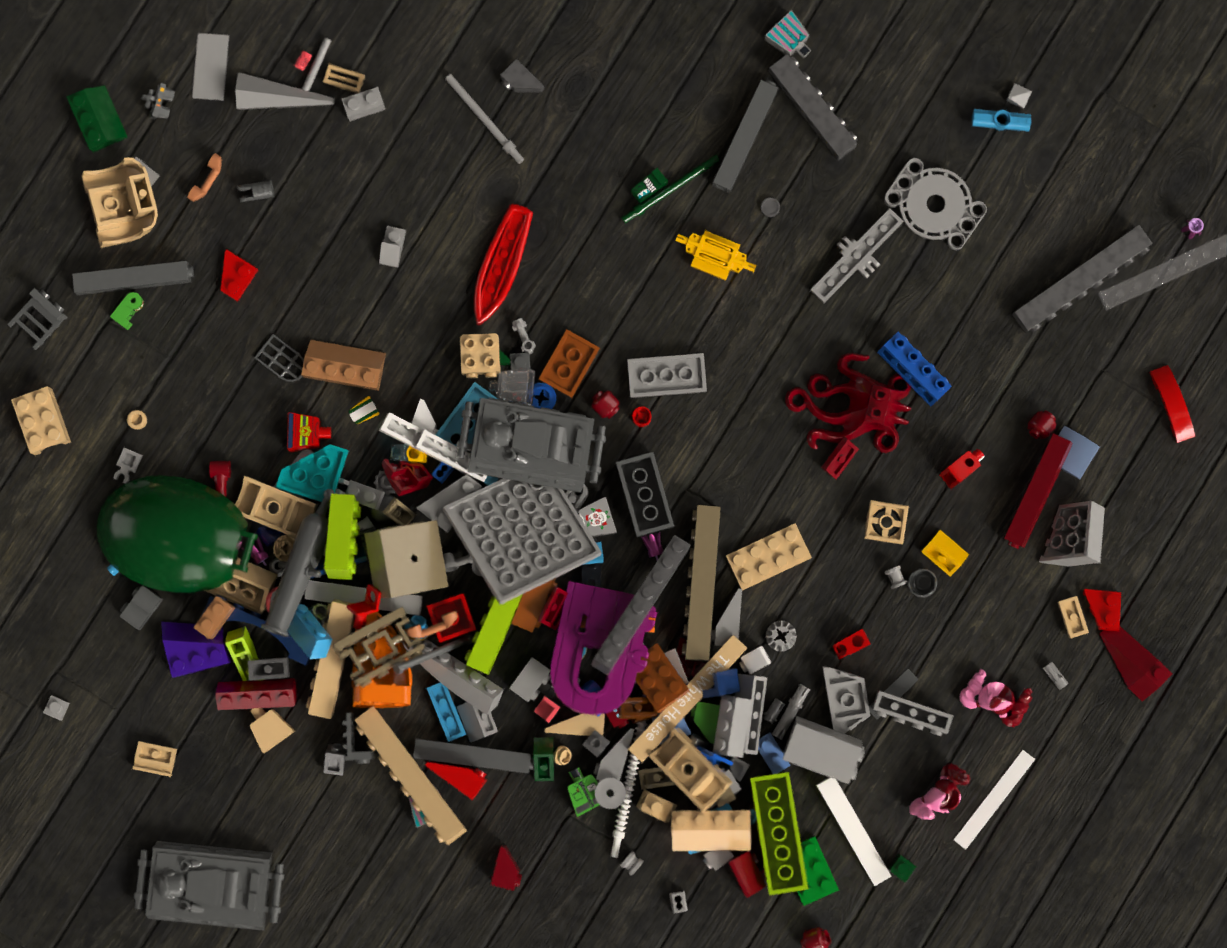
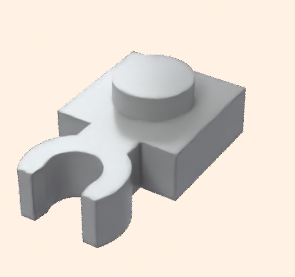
M123 448L116 464L121 469L114 474V479L118 480L119 476L123 474L125 476L123 483H128L130 479L129 472H136L143 455Z

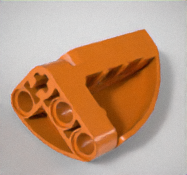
M379 612L368 614L366 626L383 616ZM391 625L378 631L380 633L386 630L390 638L397 635ZM384 637L368 645L376 660L392 653ZM367 638L354 644L356 657L365 653L361 643L367 640ZM402 642L395 645L399 654L393 659L406 653ZM368 659L361 663L365 673L359 676V678L378 669L382 665L374 668ZM354 663L352 674L358 671ZM411 667L403 670L398 675L391 668L388 670L389 673L381 678H378V676L371 679L372 682L363 688L361 685L355 687L352 680V706L357 708L410 706Z

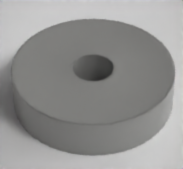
M613 777L602 779L595 789L597 802L607 809L619 807L626 797L625 786L620 780ZM609 789L614 791V795L612 797L607 796V791Z

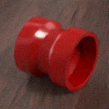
M643 406L636 408L632 415L634 424L638 427L647 426L651 421L650 410Z

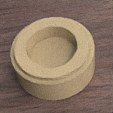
M134 410L128 414L127 423L131 428L139 430L145 427L147 417L142 411Z

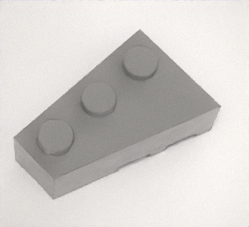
M466 474L418 506L417 509L432 521L437 520L438 526L448 533L453 526L443 511V507L483 487Z

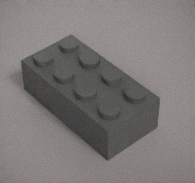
M651 452L616 462L637 538L673 528L672 516L654 453Z

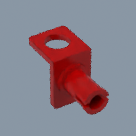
M371 584L367 585L365 601L349 604L346 607L355 615L353 627L358 630L366 627L367 615L378 612L381 592ZM371 592L375 594L374 602L371 599Z

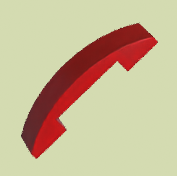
M1167 365L1150 371L1155 388L1160 393L1171 422L1170 427L1176 443L1195 437L1186 403L1170 367Z

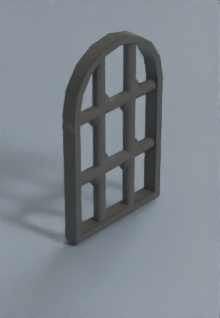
M274 334L254 357L276 374L278 378L287 382H295L303 377L302 375L297 377L288 370L291 365H295L302 370L303 367L296 363L295 360L299 356L304 363L303 357ZM275 337L284 345L281 348H277L270 341ZM267 345L277 351L274 357H271L264 351ZM285 347H288L296 354L294 358H290L282 352ZM261 353L271 360L268 365L258 359ZM279 355L284 356L290 361L287 367H284L276 360ZM277 364L284 371L279 375L270 366ZM285 373H288L295 379L288 380L283 378Z

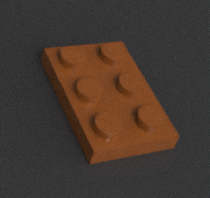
M566 329L539 380L572 398L600 347Z
M655 644L648 649L649 656L647 659L641 657L640 660L647 661V666L643 671L636 673L635 680L655 710L660 713L690 692V690L660 646Z

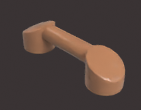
M216 153L213 154L208 162V167L212 168V171L201 188L196 185L193 186L188 194V199L197 201L207 194V191L221 171V156Z
M456 610L442 615L443 622L423 630L420 624L406 629L407 636L424 638L449 628L458 617Z

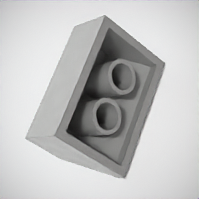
M721 695L713 753L743 758L752 703L751 699Z

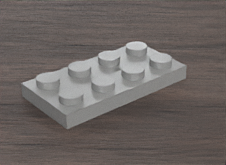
M704 353L627 359L630 398L707 392Z

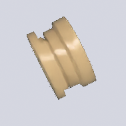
M282 535L275 541L273 550L275 556L280 561L287 562L295 537Z

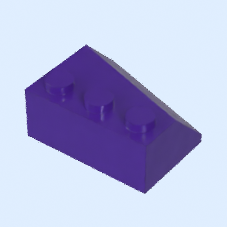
M161 622L162 639L172 678L230 664L231 659L225 644L226 639L223 627H221L214 639H209L194 628L196 624Z

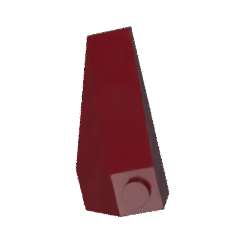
M1120 627L1118 632L1102 630L1099 633L1127 688L1141 701H1144L1160 688L1172 675L1156 657L1122 627Z

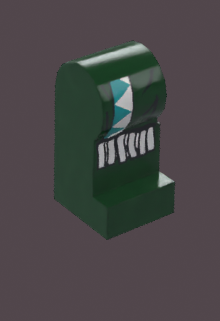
M656 168L630 192L639 203H643L668 184V180Z

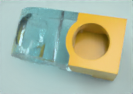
M392 444L390 460L427 463V454L407 444Z

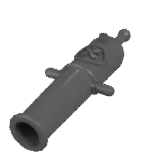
M332 489L324 491V498L317 512L307 515L301 522L287 562L280 561L278 563V567L284 569L266 622L261 625L263 629L283 637L289 636L287 633L310 578L312 576L320 577L321 572L315 568L320 563L324 553V546L327 543L329 520L326 518L331 494H335Z

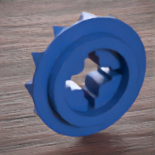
M536 383L530 387L532 389H528L529 395L526 393L527 405H532L534 408L539 409L541 407L553 409L556 403V393L550 385ZM544 390V397L549 399V401H542L539 406L538 399L533 396H540V393Z

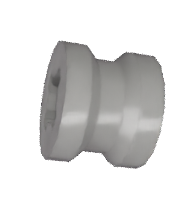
M631 851L620 866L626 868L632 876L644 861L638 859L635 853Z

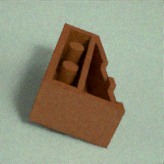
M556 578L523 593L511 624L532 633L535 627H540L541 622L538 619L548 601L550 593L557 586V583H555Z

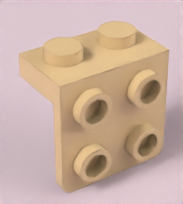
M496 333L468 334L460 337L462 375L472 379L478 378V375L494 378L497 377V374H501L499 336Z

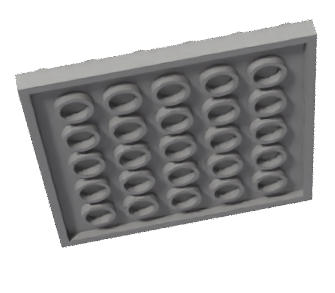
M501 479L443 507L447 518L500 605L601 556L602 553L563 489Z

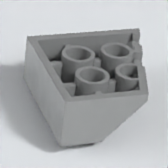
M1093 501L1059 505L1052 524L1053 532L1050 539L1046 541L1045 546L1047 548L1044 556L1041 555L1039 562L1060 566L1100 563L1105 508Z

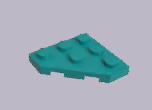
M331 444L327 445L323 449L281 469L275 488L322 502L326 489H332L334 493L336 492L349 450Z

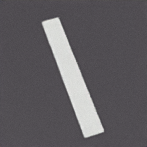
M1022 750L955 837L954 841L964 849H967L1035 759Z

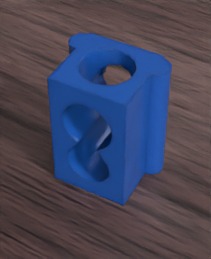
M440 462L431 475L443 484L454 468ZM447 466L448 469L443 472V476L438 477V471H442V467Z

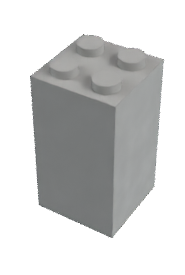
M796 716L783 751V760L849 784L850 780H854L858 771L857 762L862 761L865 751L862 746V740Z

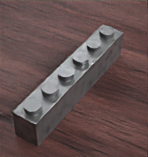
M788 54L769 68V73L834 157L840 160L856 148V136L852 131H847L844 127L846 124L840 116L836 117L833 113L834 108L832 105L822 99L821 91L818 87L812 86L808 74L801 72L798 68L799 63L794 57L790 58Z

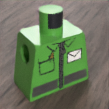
M579 767L569 772L574 783L567 786L577 817L599 805L595 798V789L598 781L592 774L584 777Z

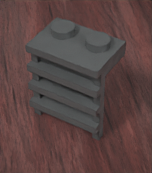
M34 288L29 293L32 296L31 300L7 325L12 327L17 322L37 341L33 346L37 350L68 317L63 313L64 309L57 302L53 304L48 300L50 296L44 290L38 291ZM31 305L53 324L49 330L27 311ZM23 314L45 332L41 339L19 320Z
M346 713L347 721H343V725H347V732L343 733V737H347V744L343 745V749L347 748V756H344V760H356V764L370 763V759H375L374 751H355L354 713Z

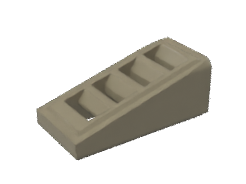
M395 497L383 511L386 516L399 526L409 524L416 516L412 510Z

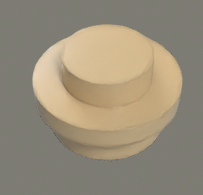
M559 746L554 752V762L558 765L568 764L572 757L571 751L565 746Z

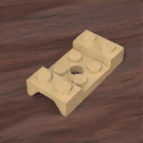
M244 476L243 486L235 503L245 518L295 538L303 519L307 515L315 513L318 506L314 502L297 497L248 476ZM273 502L279 506V510L275 514L269 511V505Z
M679 727L674 728L668 739L652 752L649 757L702 811H706L733 782L691 743L692 740ZM687 764H691L694 768L691 775H688L685 771Z

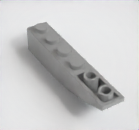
M427 639L421 641L425 646L422 653L438 648V646ZM446 652L420 663L440 683L486 715L498 706L504 689Z

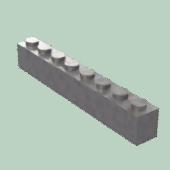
M1138 225L1012 314L1025 333L1029 330L1033 333L1041 327L1040 323L1046 319L1048 322L1057 316L1056 311L1059 309L1064 311L1072 305L1070 301L1076 297L1080 300L1088 294L1086 290L1090 287H1093V289L1104 283L1102 281L1103 278L1106 276L1111 278L1119 272L1117 269L1120 266L1124 265V267H1127L1134 262L1133 257L1138 254L1141 257L1150 251L1148 247L1152 244L1151 240L1140 225Z
M675 535L673 536L592 662L593 667L609 675L686 556L691 546L690 544Z

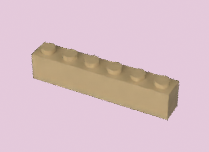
M334 599L332 604H328L326 615H329L328 622L324 623L323 628L333 640L326 658L317 659L314 671H317L316 678H312L310 689L313 690L312 697H308L306 708H309L308 714L328 719L333 717L346 659L345 657L340 660L339 655L333 649V645L351 635L355 615L346 607L353 603Z

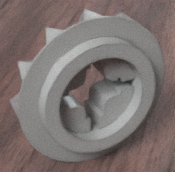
M776 621L766 631V641L776 651L789 650L796 642L797 634L795 628L789 622ZM777 628L782 633L787 631L789 632L785 636L786 643H784V641H782L781 639L774 641V639L778 636V631L776 630Z

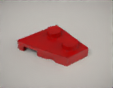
M226 249L221 291L238 302L258 269Z
M1084 589L1083 595L1087 598L1090 611L1095 617L1098 629L1118 632L1120 629L1121 592Z

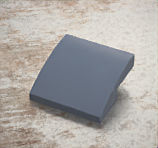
M1064 426L1058 436L1071 441L1073 445L1062 469L1068 474L1081 479L1100 447L1079 433Z

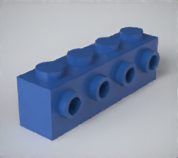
M899 332L877 352L930 407L952 387L948 380L935 369L934 365L928 362L921 352L915 349L908 342V339Z

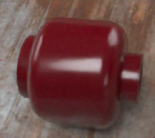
M599 390L592 397L594 401L591 407L601 418L607 417L609 419L620 409L618 407L619 400L609 390L604 392Z
M1048 411L1036 412L1028 422L1029 434L1035 439L1048 438L1056 428L1054 415Z
M821 927L805 931L803 939H801L802 948H829L831 944L828 931Z

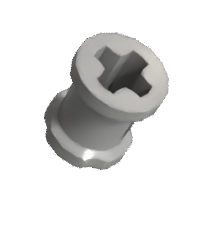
M900 565L885 571L892 584L891 589L907 583V580H904L900 571Z

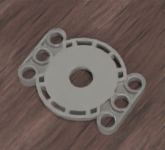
M917 158L910 159L884 197L887 206L891 208L900 206L902 219L911 231L931 240L947 238V244L952 250H959L964 246L987 211L986 205L983 202L975 201L972 203L969 188L957 174L942 168L923 170V163ZM911 163H918L920 170L916 173L912 172L909 169V165ZM932 172H942L944 175H932ZM948 174L953 176L959 182L956 183L953 179L947 177ZM901 178H906L909 181L907 188L899 186ZM961 185L964 187L967 196H964L963 191L960 188ZM894 193L898 196L899 200L897 203H890L888 196ZM939 195L944 199L945 207L941 212L934 213L928 209L927 199L930 196ZM973 206H981L983 213L975 215L972 211ZM904 212H907L908 218L910 219L911 223H909L906 219ZM970 221L972 229L969 231L964 230L962 222ZM913 226H915V227H917L919 230L923 231V233L917 231ZM927 233L939 234V236H929ZM954 236L960 237L961 245L954 246L951 243V238Z

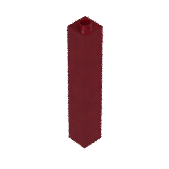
M1056 434L1052 435L1004 538L1009 541L1008 545L1016 549L1019 546L1025 548L1073 445L1071 441Z

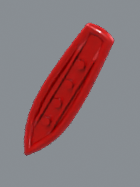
M509 205L483 259L474 293V313L478 326L489 319L500 307L511 289L517 274L533 212L524 206Z

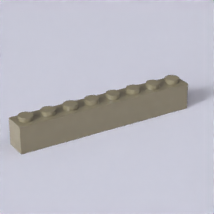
M697 505V510H693L692 521H696L695 529L691 530V540H694V548H690L689 559L693 560V565L688 568V578L691 579V586H687L686 597L690 598V603L685 607V617H688V625L684 624L683 636H687V642L682 645V655H685V660L709 661L721 508L717 506Z

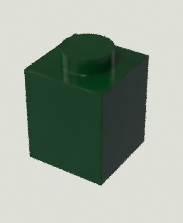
M898 854L887 870L906 883L916 866Z

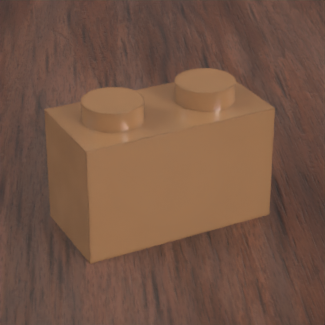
M216 596L194 628L207 638L214 639L235 607L221 597Z

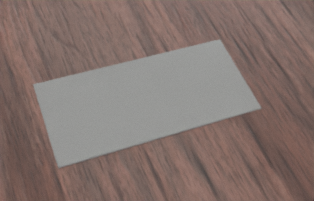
M198 33L192 98L224 99L229 35Z

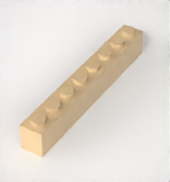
M372 706L355 719V722L358 724L355 728L361 736H367L369 747L373 751L377 750L380 756L378 759L384 766L388 765L391 771L389 773L392 778L402 783L403 786L400 788L407 797L410 795L413 798L414 802L412 804L418 812L422 810L425 814L423 819L429 827L433 826L436 829L435 835L441 843L445 841L449 845L467 831L377 709Z

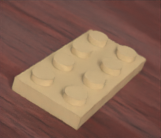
M796 523L726 555L742 591L812 558Z

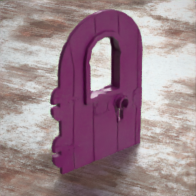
M569 581L567 587L568 595L564 601L551 663L550 677L552 687L557 697L572 710L587 715L605 714L617 709L626 701L632 692L636 673L643 671L647 666V661L640 660L641 657L647 659L649 656L648 648L642 643L644 633L651 631L655 626V621L649 620V617L656 618V609L653 606L613 669L607 675L603 689L598 693H589L581 690L578 685V674L584 648L600 649L635 594ZM585 615L587 616L585 632L581 633L578 630L581 626L582 617Z

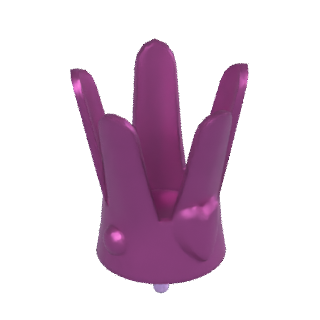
M1193 218L1186 220L1189 224L1181 229L1182 232L1190 231L1188 238L1192 239L1196 234H1201L1204 224L1201 219Z
M660 532L658 534L654 533V535L650 534V541L647 536L641 537L648 549L649 557L656 556L658 561L657 555L663 553Z
M258 537L255 540L257 548L253 545L250 556L254 559L256 565L263 562L266 566L264 560L269 556L264 551Z

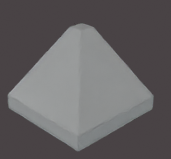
M1014 83L1007 101L1024 109L1032 91Z

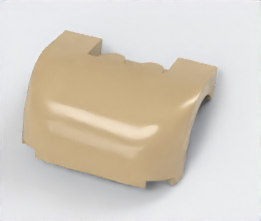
M127 157L121 163L110 168L83 171L81 177L85 192L88 193L97 227L96 233L100 248L134 241L152 230L156 224L158 213L145 166L143 167L134 158Z

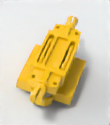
M705 231L702 236L693 233L689 238L679 233L677 235L676 241L685 244L686 252L694 256L691 267L725 281L730 270L739 273L744 268L754 273L757 265L746 261V254L738 251L740 248L738 243Z

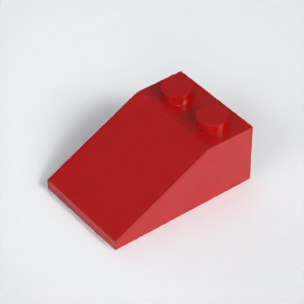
M432 761L425 764L426 767L472 800L488 780L485 778L487 774L479 768L474 770L473 768Z

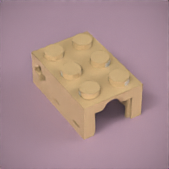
M47 386L11 399L30 454L38 455L47 447L71 442L52 388Z

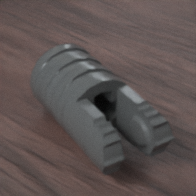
M271 180L237 186L239 191L252 189L253 192L252 195L240 197V202L274 197Z

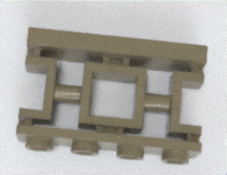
M403 607L334 643L333 649L339 655L340 660L350 656L358 670L350 676L354 681L355 687L361 685L363 688L372 682L371 679L378 676V678L387 675L389 673L388 670L393 668L394 663H402L409 658L423 654L422 651L425 646L421 643L420 638L410 642L402 628L409 623ZM401 620L395 625L399 634L393 638H390L386 630L378 633V631ZM384 637L392 653L376 660L368 645ZM367 638V640L361 643L365 653L356 657L352 648L344 652L345 649ZM404 641L408 650L414 646L416 647L393 659L399 654L395 647L396 644ZM368 659L374 668L382 665L378 669L359 678V676L365 673L361 663Z

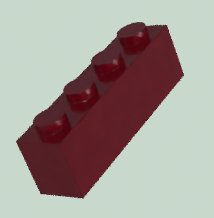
M295 678L218 682L216 689L217 710L293 707L297 698Z

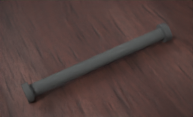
M471 633L465 634L460 639L407 661L394 663L393 670L398 675L405 669L460 646L473 644V636Z

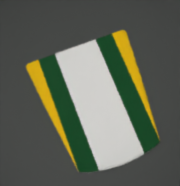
M370 396L349 410L351 419L355 424L379 415Z

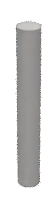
M323 39L302 90H310L331 40Z

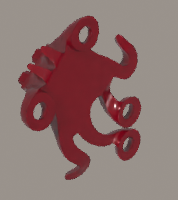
M846 353L838 360V370L850 378L849 383L831 386L830 380L823 374H815L808 381V390L814 397L823 398L835 393L847 394L850 398V405L846 410L839 413L825 412L813 403L804 389L799 387L792 388L787 392L785 403L791 411L800 412L808 408L818 419L844 427L842 432H832L819 428L809 431L807 442L813 449L818 448L816 444L817 439L840 443L844 437L852 440L864 433L877 429L878 431L873 438L874 447L882 453H889L899 443V435L894 424L906 425L909 423L908 420L897 416V412L911 410L910 406L900 403V400L909 394L911 386L898 373L889 379L888 385H885L849 368L847 362L851 360L866 361L870 359V356ZM903 380L906 386L905 389H896L894 387L895 381ZM824 381L827 384L826 390L818 391L815 388L816 382ZM795 395L803 396L804 402L802 405L797 406L793 403L792 399ZM884 435L892 437L893 442L890 446H884L881 443Z

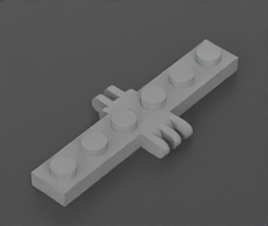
M889 208L857 242L854 239L850 241L844 236L842 240L847 245L844 246L841 242L836 244L841 249L839 253L843 257L810 291L825 303L856 270L867 279L869 274L865 269L873 273L875 270L870 264L872 263L877 268L880 265L871 255L904 221Z

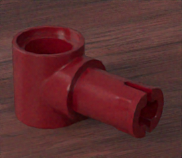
M210 461V478H213V481H215V490L227 498L226 485L228 478L231 477L230 461Z

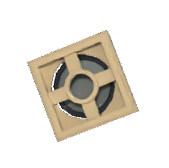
M870 500L864 539L903 545L909 506Z

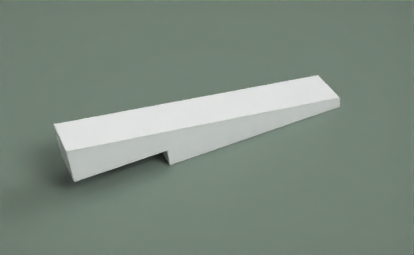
M390 412L387 413L379 429L380 432L481 482L485 481L486 475L467 472L470 453L465 451L464 459L457 458L458 449L455 445L414 426Z
M829 777L817 784V788L874 886L891 877L836 779Z

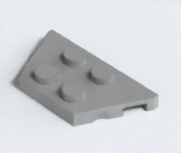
M822 666L833 730L845 734L847 731L855 728L858 723L870 717L864 677Z

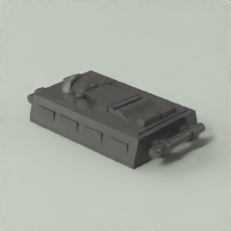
M480 398L478 410L475 413L472 411L474 403L466 402L465 410L462 411L463 422L460 440L457 442L456 448L458 449L457 458L464 459L465 451H470L467 472L579 493L582 491L586 473L591 474L589 482L597 483L598 475L601 473L600 461L603 443L606 441V436H604L606 427L598 426L597 434H592L593 418H587L586 415L570 412L560 413L559 410L549 408H534L532 405L515 402L512 404L495 398ZM476 420L472 444H469L467 439L470 421ZM595 442L592 466H588L590 444Z
M157 841L153 847L152 860H148L149 850H141L140 859H138L137 863L139 871L137 889L134 892L133 898L135 899L134 909H142L143 900H147L146 916L148 919L264 931L266 912H269V922L277 923L278 914L281 911L279 902L282 880H284V864H276L275 873H271L273 852ZM147 867H151L148 893H144ZM270 879H273L271 906H267Z

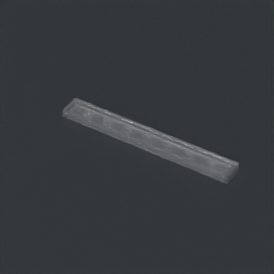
M1227 234L1099 292L1098 295L1105 310L1107 311L1227 256Z

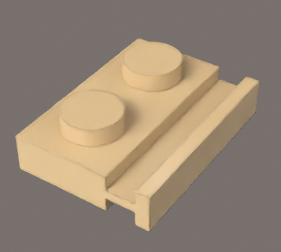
M138 741L133 769L171 777L177 749Z

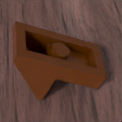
M647 697L627 698L618 707L619 719H631L632 724L658 716L657 711Z

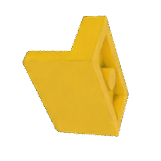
M941 530L936 533L933 539L921 551L950 577L969 555Z

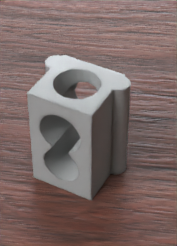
M685 891L669 893L672 913L686 912ZM677 895L682 898L680 901L682 904L681 909L676 908L677 902L674 899Z

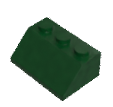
M106 86L83 89L67 96L86 143L93 153L128 138Z

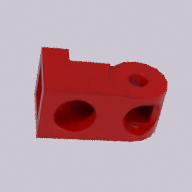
M862 628L832 645V648L838 659H841L871 643Z

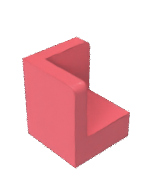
M544 696L534 712L550 723L560 709V706Z

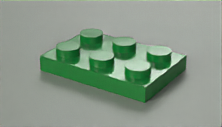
M815 836L801 842L808 890L797 891L803 906L839 891Z

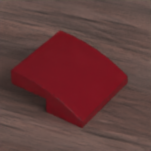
M555 586L538 621L556 630L561 620L564 601L568 593Z

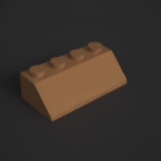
M310 340L301 375L304 378L379 391L386 353Z

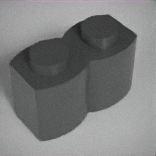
M143 585L141 588L138 586L133 591L131 602H126L120 609L122 612L120 617L137 630H141L163 600L162 597Z

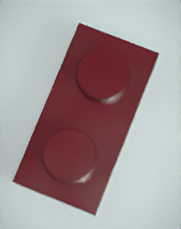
M844 437L821 468L837 480L859 449Z

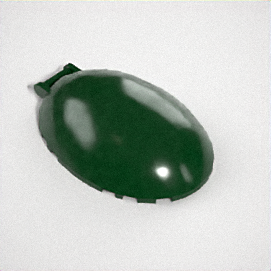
M164 475L142 477L120 486L104 502L97 520V539L100 548L116 570L143 586L174 593L208 591L220 587L223 583L232 579L234 570L247 573L250 554L258 535L246 532L248 524L242 512L220 492L190 479ZM245 537L247 540L240 564L238 565L236 562L243 538Z

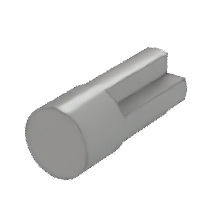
M1053 662L1043 668L1059 690L1068 684Z

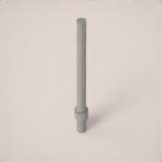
M451 74L445 78L447 82L503 145L504 151L520 164L524 158L515 149L516 146L513 142L507 140Z

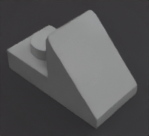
M387 226L384 242L381 243L379 264L398 268L406 230Z

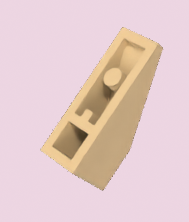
M580 714L545 728V732L590 736L596 730L603 736L605 714H601L599 717L597 715Z

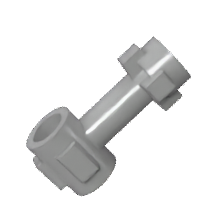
M522 318L512 322V328L514 331H518L523 343L521 346L522 351L532 354L536 345L534 341L529 340L525 331L526 322Z

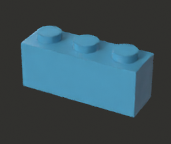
M299 604L287 632L309 659L326 658L333 638L305 605Z

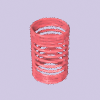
M306 51L301 52V56L298 57L299 59L294 64L295 67L304 71L308 61L312 58Z

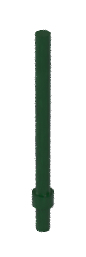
M714 155L641 205L637 204L633 207L632 211L621 217L622 221L626 224L636 216L640 217L645 213V210L718 163V157Z

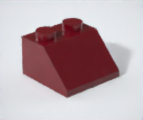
M501 845L491 885L514 891L515 887L520 886L522 874H519L520 868L507 846Z
M747 850L728 861L746 898L766 887V875L763 870H758L756 864L759 861L754 852L750 853Z

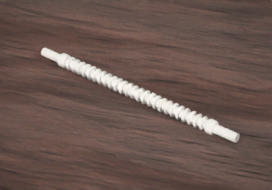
M648 720L636 723L638 727H635L637 732L634 733L636 735L633 738L634 741L646 730L645 726H648L646 723ZM633 754L629 755L631 760H628L630 765H627L629 770L626 771L628 775L625 776L627 780L624 781L626 797L620 805L621 808L618 809L620 813L617 814V825L614 826L616 830L613 831L612 835L614 840L610 856L618 858L621 839H624L625 832H623L626 829L624 825L627 824L625 819L628 818V808L631 807L629 802H632L630 797L633 796L631 794L634 791L632 787L635 786L633 782L636 780L635 775L638 774L636 772V769H639L637 764H640L638 758Z

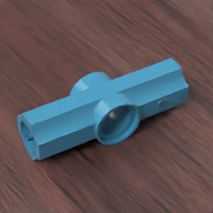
M973 110L972 126L995 128L999 131L1006 129L1029 132L1031 114L1011 113L1005 110ZM997 117H1004L1006 123L999 124Z

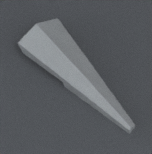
M238 73L235 92L236 108L239 110L335 105L334 98L243 73Z

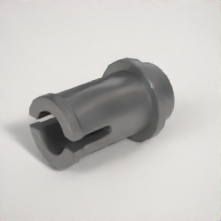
M775 698L768 711L763 713V719L771 724L774 721L777 722L776 718L785 704Z

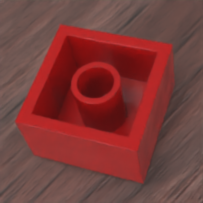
M464 593L427 606L433 625L443 622L441 616L456 610L458 615L449 628L436 632L439 643L477 630Z

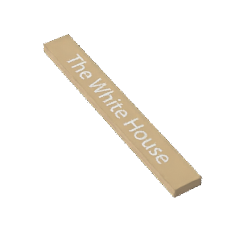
M732 635L687 684L690 692L664 709L628 750L643 762L703 697L702 690L710 689L714 685L713 673L728 670L747 647Z

